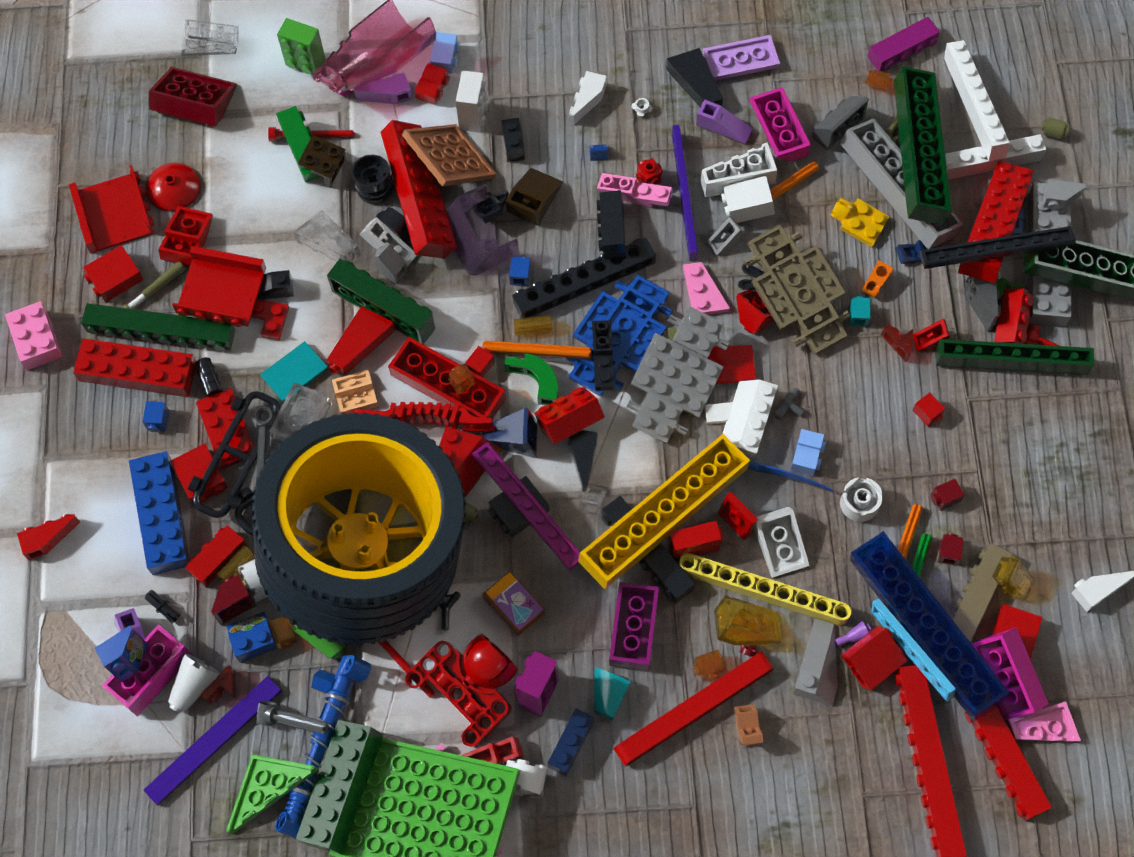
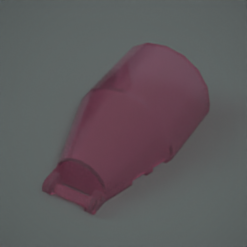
M387 0L348 32L349 37L346 40H342L339 43L341 47L337 52L333 51L322 66L313 72L312 79L325 84L333 92L339 90L345 92L393 75L436 41V31L433 22L428 17L412 29L399 13L393 0Z

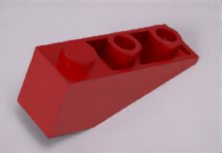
M66 514L60 519L45 521L40 526L23 529L22 532L17 533L22 554L27 560L48 554L80 523V520L75 514Z

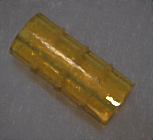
M551 315L513 319L515 336L552 332Z
M243 545L222 566L216 575L223 582L231 576L240 575L238 567L254 560V553Z

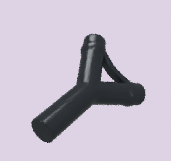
M457 591L445 596L450 597L447 603L443 601L439 605L442 609L441 630H449L450 609L461 596Z

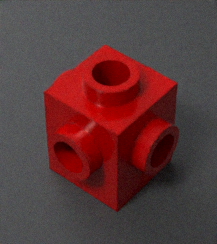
M651 158L643 160L637 165V173L635 175L638 182L657 185L661 183L663 169L659 163H656Z

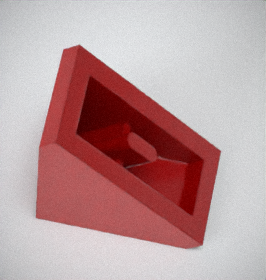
M941 319L912 334L918 352L936 349L940 339L950 338L945 319Z

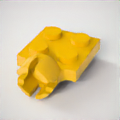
M841 197L831 211V216L842 224L840 230L871 248L889 218L888 215L859 198L853 203Z

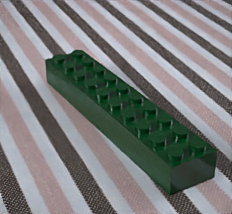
M902 66L894 79L907 216L908 219L943 225L952 212L936 75L934 72Z

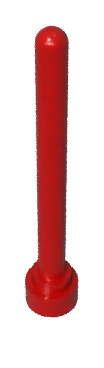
M268 127L269 142H276L280 138H285L283 131H280V129ZM311 130L312 136L315 135L319 138L353 137L355 135L353 130Z
M387 640L385 642L378 641V644L406 674L412 669ZM416 674L412 680L419 684L420 676ZM428 684L421 689L429 698L434 697L435 692Z

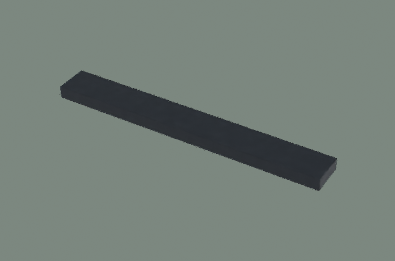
M1071 226L924 249L920 250V257L924 269L1072 246L1075 245L1076 239Z

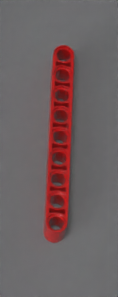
M763 651L759 652L619 743L613 750L625 767L632 764L774 670V666Z

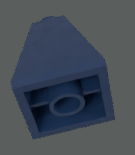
M523 408L493 422L495 426L494 432L482 433L485 439L503 450L536 458L538 422L528 408Z

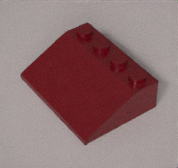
M170 67L149 90V110L216 127L227 110L237 83Z

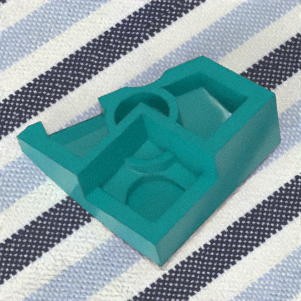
M596 667L594 670V712L613 721L631 681Z

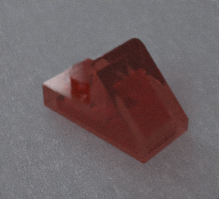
M890 323L883 328L881 336L907 362L912 352L913 329L901 336L896 327H893Z
M230 665L201 693L203 699L209 704L216 702L222 696L223 690L236 699L235 671Z

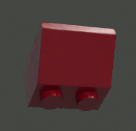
M239 575L227 578L219 587L211 612L220 625L256 607Z

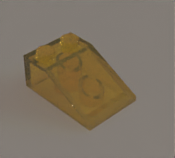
M727 595L724 596L715 608L717 640L732 645L782 643L778 612Z

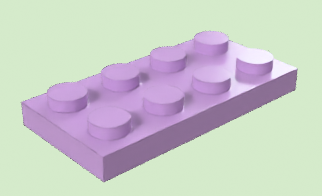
M771 35L703 48L702 52L715 81L780 67Z

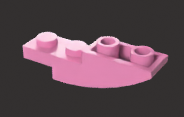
M602 173L597 190L600 192L621 190L623 201L651 208L653 204L668 206L673 193L672 187L637 182L636 178Z

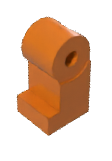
M879 260L862 291L876 298L882 287L891 277L894 268Z

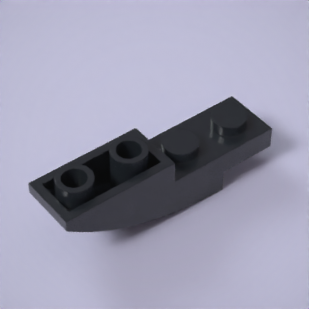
M611 320L592 321L595 391L615 390Z

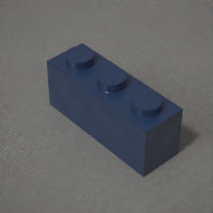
M575 708L548 761V768L567 777L594 724L593 716Z

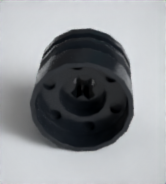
M374 154L365 155L354 163L352 178L360 199L373 204L385 201L391 196L394 189L389 164L383 157Z

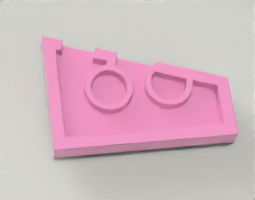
M702 262L684 264L683 271L691 307L707 315L730 312V307Z
M1066 702L1007 720L1015 740L1081 741Z

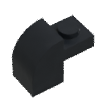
M388 207L385 211L382 210V212L376 215L403 242L410 236L405 217L395 209Z

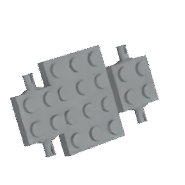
M691 306L682 319L672 314L670 315L667 322L677 326V331L672 341L654 333L630 385L647 393L640 405L629 400V404L626 406L636 411V418L631 427L664 443L668 442L670 435L674 431L684 436L686 435L688 428L678 424L682 411L696 418L700 417L723 369V366L707 358L715 345L724 350L729 345V343L719 339L724 323Z

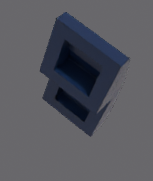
M918 240L915 244H899L896 247L901 264L922 262L920 250L927 249L921 240Z

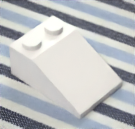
M786 507L756 517L758 521L754 530L771 577L809 566L793 509Z

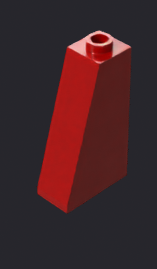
M361 306L328 356L326 362L329 370L337 375L339 373L344 376L348 374L394 333V323Z

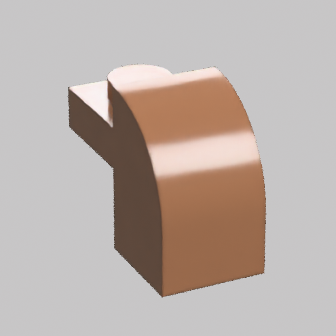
M755 705L734 707L740 745L756 746L758 743H763V734L759 728L758 711Z

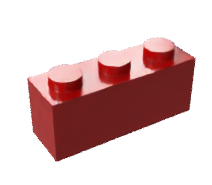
M1025 288L1004 289L1001 314L998 318L994 342L1025 343L1027 327L1030 322V310L1033 304V294Z
M227 525L225 528L217 531L215 538L211 542L204 544L201 552L197 556H193L185 568L206 588L248 545L239 534Z

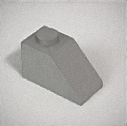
M1048 179L1044 187L1043 207L1051 210H1062L1082 195L1086 184Z

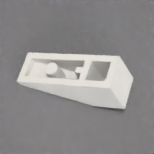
M377 217L370 221L359 234L377 250L388 242L406 262L407 267L417 256L407 244Z
M1134 571L1093 576L1086 581L1083 578L1074 585L1075 590L1071 594L1088 612L1134 578Z

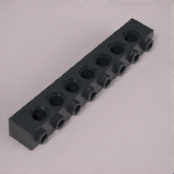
M646 237L636 239L631 244L626 245V256L604 258V255L601 254L592 261L587 260L582 265L575 268L571 267L562 274L552 275L548 280L536 282L527 289L516 291L512 295L513 304L521 320L524 321L655 264L656 254ZM597 269H603L604 271L598 272ZM581 276H587L588 278H586V279H581L580 277H581ZM565 283H570L571 285H570V286H564L563 284H565ZM548 290L554 291L551 294L546 293ZM533 297L537 298V300L531 301L529 299Z

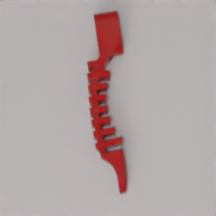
M391 402L390 409L387 411L356 409L352 412V414L358 412V414L368 413L389 416V418L399 419L403 423L409 417L410 424H415L417 416L421 423H424L426 416L428 423H433L435 417L437 424H442L443 420L445 427H450L451 423L452 428L456 430L459 424H463L462 431H495L492 418L472 416L465 407H460L458 404L451 406L449 403L442 405V403L438 402L436 405H433V402H428V404H424V402H419L418 404H415V402H410L409 404L400 402V405L397 406L396 403Z

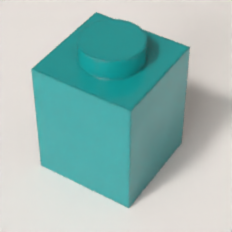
M863 296L851 297L849 303V313L851 316L849 318V326H868L870 321V298Z

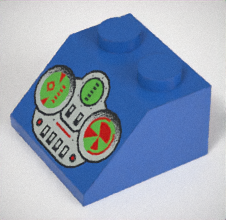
M265 611L227 626L229 640L235 657L240 663L278 648Z
M130 625L95 647V650L103 666L122 682L129 679L139 670L148 644Z

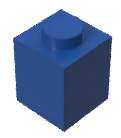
M524 256L511 258L510 285H529L530 258Z
M146 401L142 421L146 429L151 432L166 431L169 413L166 403Z

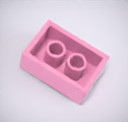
M41 301L5 314L20 362L27 371L63 358L48 311Z

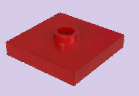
M732 492L725 496L718 514L745 541L752 533L758 519Z

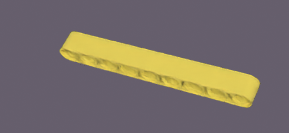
M687 553L680 558L679 566L690 578L841 626L846 624L851 616V608L846 603L697 555ZM691 562L693 567L686 568L683 563ZM709 568L712 570V573L705 574L702 569ZM728 574L731 579L724 580L721 578V575ZM747 580L750 585L747 587L742 586L740 581ZM766 586L769 592L763 593L759 587ZM784 592L788 595V598L782 599L778 594ZM803 598L808 604L801 605L798 603V599ZM817 605H824L827 610L820 611ZM843 611L846 617L841 618L836 612Z

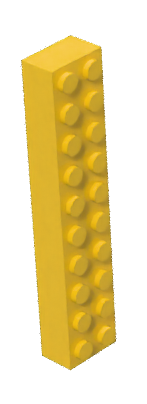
M722 434L582 550L579 554L578 562L606 590L670 535V532L678 529L743 474L748 468L750 459Z

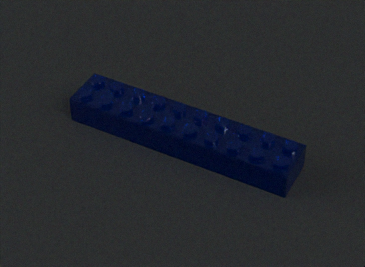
M884 531L851 552L850 561L881 602L956 688L954 697L973 722L1007 699L1009 691Z

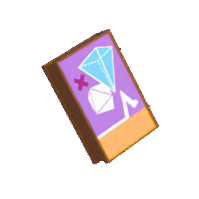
M511 571L505 574L482 595L488 602V605L497 612L517 636L522 634L545 614V609Z

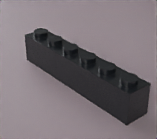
M619 496L602 509L601 519L606 526H613L632 509ZM661 543L638 562L644 571L648 570L652 575L650 576L652 581L664 589L665 597L669 601L673 600L675 604L695 588V583Z

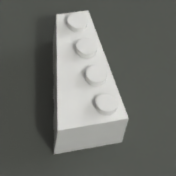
M768 142L762 144L760 148L748 150L746 154L733 156L727 162L722 161L703 169L701 185L705 197L724 194L723 186L764 176L767 178L768 185L776 184L777 168Z

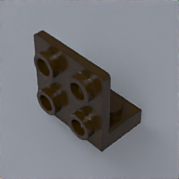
M313 135L298 162V166L324 178V186L331 188L345 161L346 149Z

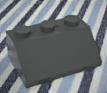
M850 96L846 100L843 99L834 111L831 110L827 113L822 122L818 121L814 125L812 138L828 151L843 138L849 128L856 126L864 119L869 99L862 96Z

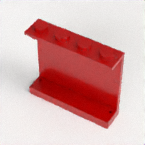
M132 165L129 166L131 171H129L130 174L83 189H79L76 182L68 184L85 245L90 254L154 234L152 227L155 226L152 216L148 215L150 207L148 202L143 199L146 196L144 188L139 185L141 177L138 171H134Z
M191 246L190 255L192 262L179 302L172 303L175 312L183 317L193 316L199 320L209 319L219 324L225 322L235 327H248L266 271L264 260Z

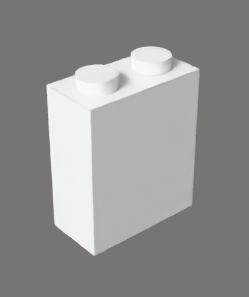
M766 176L723 186L724 194H721L723 205L727 204L724 207L726 218L732 217L736 223L775 214Z

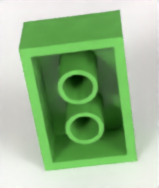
M286 18L277 33L285 65L292 69L302 70L306 74L317 76L326 60L319 29Z

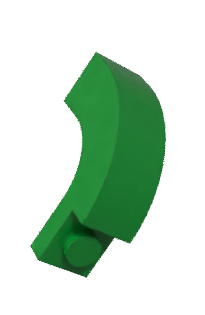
M525 353L524 360L518 357L505 358V372L528 375L536 380L539 385L538 405H550L558 398L557 378L552 368L544 360Z

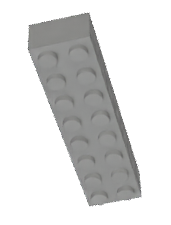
M875 119L849 128L840 142L842 147L927 249L936 247L956 236L964 224L953 211L943 225L908 219L901 150Z
M1033 182L1029 191L1028 233L1034 230L1042 231L1071 226V203L1062 210H1051L1043 207L1046 183ZM1028 274V291L1033 294V304L1028 324L1066 327L1071 318V285Z

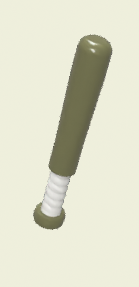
M177 262L143 290L141 295L128 305H123V308L135 309L143 301L148 300L185 271L186 268L183 263Z

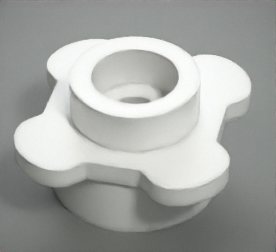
M639 98L631 105V108L637 112L639 117H643L645 113L651 112L653 109L645 98Z

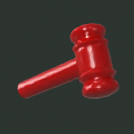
M1028 325L1027 339L1024 344L1035 345L1037 343L1039 345L1060 346L1040 337L1039 332L1041 328L1038 325Z

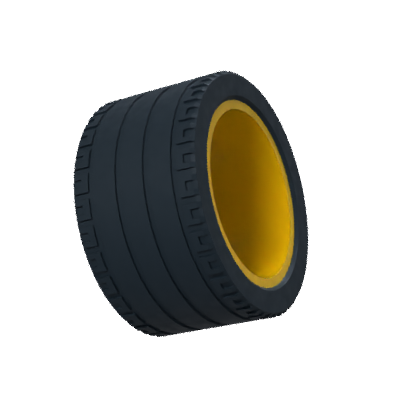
M358 412L353 414L342 413L341 415H332V417H324L319 421H313L307 426H302L300 430L294 431L290 437L284 439L283 443H279L277 449L270 453V458L266 459L264 467L259 472L260 476L257 477L252 498L255 566L259 582L264 589L265 595H268L270 603H273L275 609L281 612L282 617L289 619V623L297 625L299 630H305L307 634L315 635L318 639L323 638L327 639L328 642H338L337 644L364 645V643L376 644L378 641L385 642L386 639H395L398 635H404L408 630L412 631L416 625H421L423 620L429 618L432 612L438 609V606L444 601V597L447 596L452 586L466 519L465 492L462 488V481L459 479V473L455 471L453 462L449 461V456L444 454L441 446H437L433 439L427 437V434L420 432L418 428H413L406 422L403 423L399 419H392L389 416L368 413L358 414ZM352 489L347 514H342L325 500L324 496L336 491ZM360 490H373L377 494L383 493L392 498V505L382 524L378 521V515L374 512H370L368 515L354 513ZM312 503L336 521L330 528L324 542L296 527L298 519ZM400 504L412 514L418 524L413 527L389 528ZM423 537L420 545L406 558L399 562H388L386 553L388 540ZM299 542L314 549V551L308 553ZM334 558L340 564V569L329 566L319 560ZM370 568L373 571L360 572L359 569Z

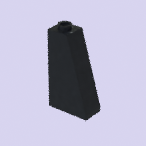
M700 48L667 58V71L699 107H701L704 99L723 106V97Z

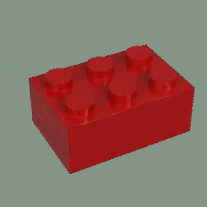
M585 387L576 388L569 395L559 397L555 402L550 405H544L534 412L542 433L554 444L605 418L597 397Z

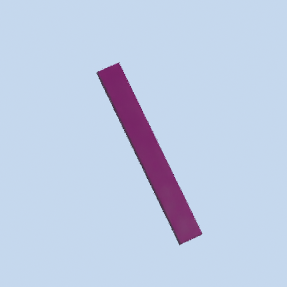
M487 442L472 453L474 458L566 569L570 572L580 564L578 562L579 550L493 447Z

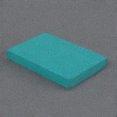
M304 341L262 372L260 376L279 399L285 403L329 369Z

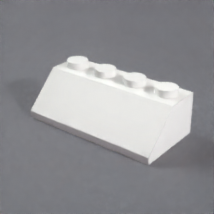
M762 380L739 381L730 417L726 421L723 434L751 461H755L778 387L776 384Z

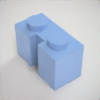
M436 32L430 64L447 69L448 74H452L453 67H456L457 57L455 56L456 52L459 53L460 42H458L456 34Z
M801 429L791 471L810 476L814 475L815 470L819 471L822 459H818L819 453L824 452L826 442L823 441L824 434Z

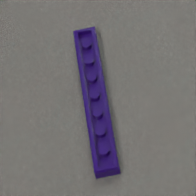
M673 125L672 141L688 256L690 261H696L697 245L680 125Z
M269 676L264 678L144 789V792L157 806L161 804L257 715L258 703L260 701H272L282 690Z

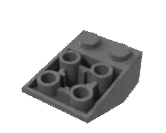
M999 274L995 283L967 276L965 280L966 299L987 332H990L993 325H996L997 317H1000L1001 307L997 303L1000 297V290L996 287Z

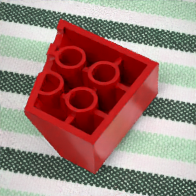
M445 427L439 445L444 454L449 456V461L453 462L455 471H458L459 479L462 481V488L465 492L464 497H467L485 471L472 453L487 442L498 455L502 449L482 436Z

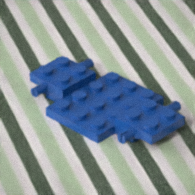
M639 275L628 286L619 280L617 281L615 288L623 291L619 300L602 291L573 333V338L592 349V357H566V360L575 364L569 379L600 397L605 391H595L592 321L611 320L614 384L616 388L622 390L624 383L615 379L621 365L636 373L654 333L663 336L667 326L654 320V317L660 312L668 317L673 313V310L664 306L669 292Z

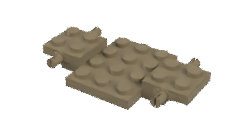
M778 225L747 243L753 253V257L745 260L744 263L747 268L758 263L765 272V274L752 280V284L779 329L781 330L795 322L801 336L792 340V343L795 344L794 347L806 343L815 355L847 337L842 321L850 318V313L846 310L837 315L830 303L844 295L845 291L817 245L800 254L794 242L802 239V234L800 235L798 231L789 236L785 233L782 226Z

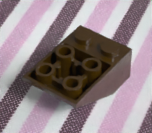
M530 168L516 183L507 197L506 212L539 226L563 181Z

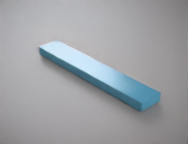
M879 598L874 600L871 613L884 628H888L893 633V639L903 648L904 652L947 702L953 699L956 688Z

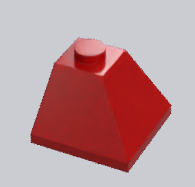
M753 289L737 294L736 299L740 323L749 333L756 334L762 332L774 319L758 292Z

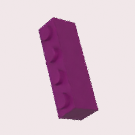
M926 17L871 46L867 57L879 72L884 69L888 70L894 64L905 61L909 56L920 53L924 48L935 45L940 31L931 19Z

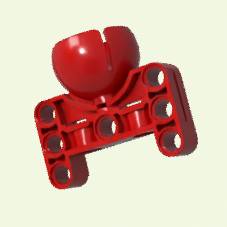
M481 633L468 643L464 654L450 642L443 640L437 642L406 674L405 682L410 688L422 689L431 681L471 723L462 733L461 739L463 744L469 747H477L511 713L512 707L510 702L497 691V688L510 682L516 675L518 668L497 645L489 642V638ZM447 645L449 652L447 655L442 656L440 650L442 646ZM429 660H433L435 663L432 670L426 668ZM447 667L457 676V678L451 674ZM418 674L420 676V682L419 684L414 685L412 683V678L414 675ZM458 688L463 692L460 699L454 697V692ZM475 696H477V698H478L485 706H483V705L475 698ZM503 702L506 709L502 714H499L496 707L499 703ZM489 717L491 725L485 729L482 726V721L484 718ZM474 732L477 739L471 744L468 741V735Z

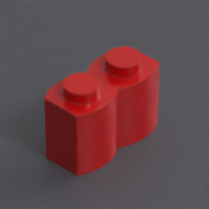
M427 63L415 88V98L434 105L438 100L440 101L443 96L442 89L448 85L450 80L448 70Z

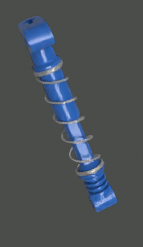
M354 655L342 656L331 688L326 691L324 696L326 699H323L325 704L321 715L316 717L318 720L327 722L329 729L325 734L314 732L313 735H309L311 738L310 743L313 745L309 754L303 753V756L307 758L305 764L315 766L318 769L319 767L321 768V761L325 757L326 749L328 750L337 721L345 717L343 712L345 706H348L350 703L349 695L354 682H363L367 679L371 671V663ZM315 772L288 792L289 800L291 801L287 802L289 807H285L287 812H282L278 817L275 827L277 832L296 839L303 820L302 816L305 814L303 811H306L305 806H308L312 794L311 788L315 786L313 783L316 775H319V773Z

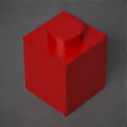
M478 346L465 362V366L472 372L484 377L495 363L494 355L489 349H483Z
M929 392L915 403L912 411L928 427L932 423L936 425L943 419L942 415L945 408Z

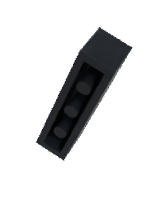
M621 190L600 192V200H596L597 211H600V213H597L598 224H601L598 227V236L602 239L598 240L599 251H603L604 258L626 256Z

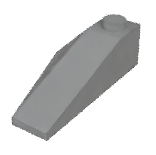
M815 618L793 694L832 706L838 687L834 624Z

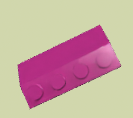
M783 87L750 97L749 101L776 157L791 162L808 157L811 144Z
M157 625L144 639L148 645L139 670L129 679L122 682L112 674L102 685L103 688L137 717L178 673L184 655L190 654L193 656L181 642L160 625Z
M1017 627L972 643L1004 720L1035 713L1049 705Z

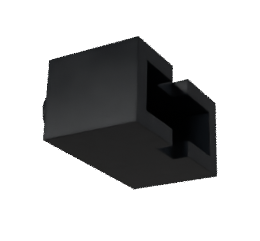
M519 118L501 120L507 162L525 160Z

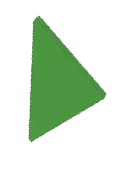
M252 754L226 832L233 834L317 772L318 768L312 765Z

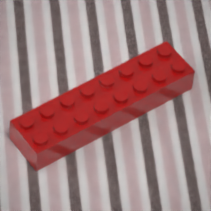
M391 120L380 133L414 253L420 256L445 259L457 246L438 181L402 136L406 129L422 127L417 124Z
M997 162L968 242L1011 236L1013 234L1034 170L1007 162ZM1005 256L960 263L958 273L995 283Z

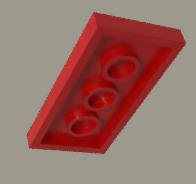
M232 388L196 401L214 453H216L237 413L230 409L235 399ZM242 419L229 446L250 455L254 445L245 421ZM225 452L219 462V466L221 469H224L243 460Z

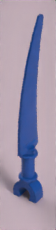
M750 461L747 468L755 470V472L785 477L834 492V489L811 479L759 462Z

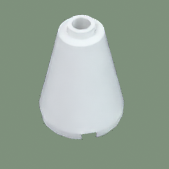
M185 654L168 700L171 704L169 707L179 713L181 710L186 711L220 675L219 671L212 666H207L204 664V661L190 654Z

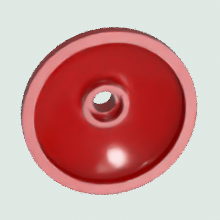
M167 163L158 167L151 173L146 183L148 199L155 207L163 211L172 212L176 211L178 206H190L200 192V180L197 173L190 166L183 163Z

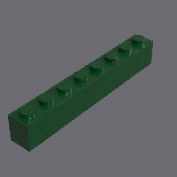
M86 303L81 321L85 331L90 334L104 333L111 337L119 335L127 339L141 338L144 341L156 340L164 344L171 342L181 346L194 345L201 349L209 347L218 351L231 350L236 331L232 324L225 322L219 324L209 319L199 320L195 317H183L180 315Z
M940 339L936 347V366L1089 375L1095 366L1094 348Z

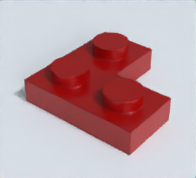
M261 299L256 300L251 318L264 320L260 334L262 338L280 341L289 305Z

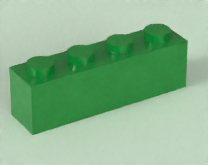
M294 106L276 113V116L298 165L310 141V137H312L309 126L305 127L303 123L306 121L303 112L298 111L297 107ZM298 166L305 182L320 177V175Z

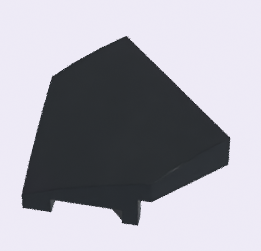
M502 191L497 195L487 192V199L472 205L473 212L485 224L501 215L509 195L508 191Z

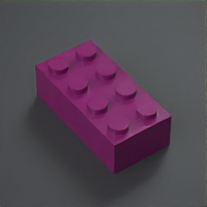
M619 582L609 666L649 671L659 587Z
M534 651L532 656L529 655L524 663L525 671L523 675H518L514 685H516L515 690L517 691L519 707L541 717L559 682L558 663L556 660Z

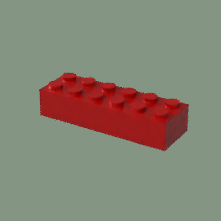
M411 337L407 338L388 365L392 377L443 405L449 403L451 406L458 404L460 407H465L468 413L475 417L493 419L506 400L505 389Z
M83 338L73 373L80 382L189 398L196 371V359L193 354Z

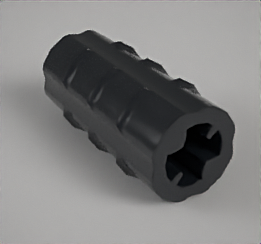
M204 357L196 361L195 367L206 396L209 397L222 392L221 382L217 377L218 374L215 372V366L212 364L211 359Z

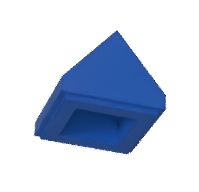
M606 144L589 146L590 161L608 160V146Z
M319 669L313 675L311 688L326 693V691L330 690L335 675Z

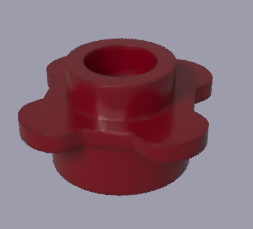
M745 641V644L740 643V653L750 657L759 653V650L756 649L757 645Z

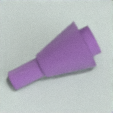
M862 621L846 635L835 639L838 647L848 642H858L872 630L868 623L864 624Z

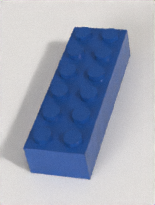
M167 451L128 460L146 566L152 575L185 568L190 560L174 468L170 462L172 459Z

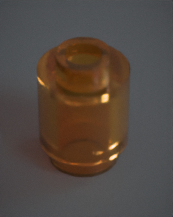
M870 70L866 84L870 85L869 87L886 91L887 88H891L893 78H890L891 74Z

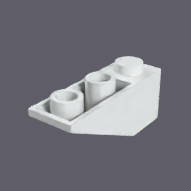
M586 71L585 76L581 77L579 83L580 91L576 92L574 97L575 105L574 107L571 106L569 112L572 125H575L602 100L607 86V76Z

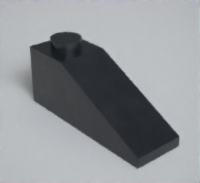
M289 270L264 274L257 299L266 300L294 296L293 279Z
M581 430L571 435L568 446H571V454L582 492H587L598 440V432Z

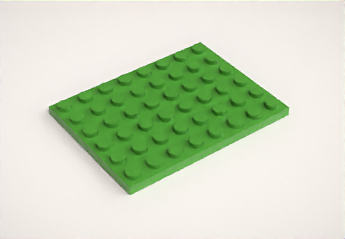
M382 738L343 853L341 855L330 852L329 855L332 857H496L521 771L518 768Z

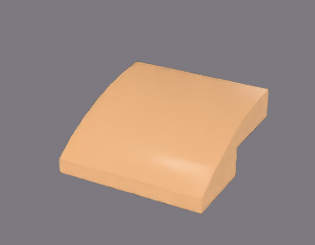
M369 370L332 380L341 414H352L353 410L356 409L369 410L379 407Z

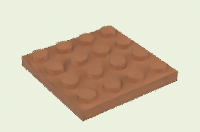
M457 124L406 129L402 134L407 143L442 186L491 180L496 176V172Z

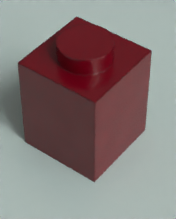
M956 479L934 487L931 493L932 502L935 506H938L940 511L961 502L965 496Z
M953 533L944 534L940 540L938 563L958 566L962 557L964 538L958 537V535Z

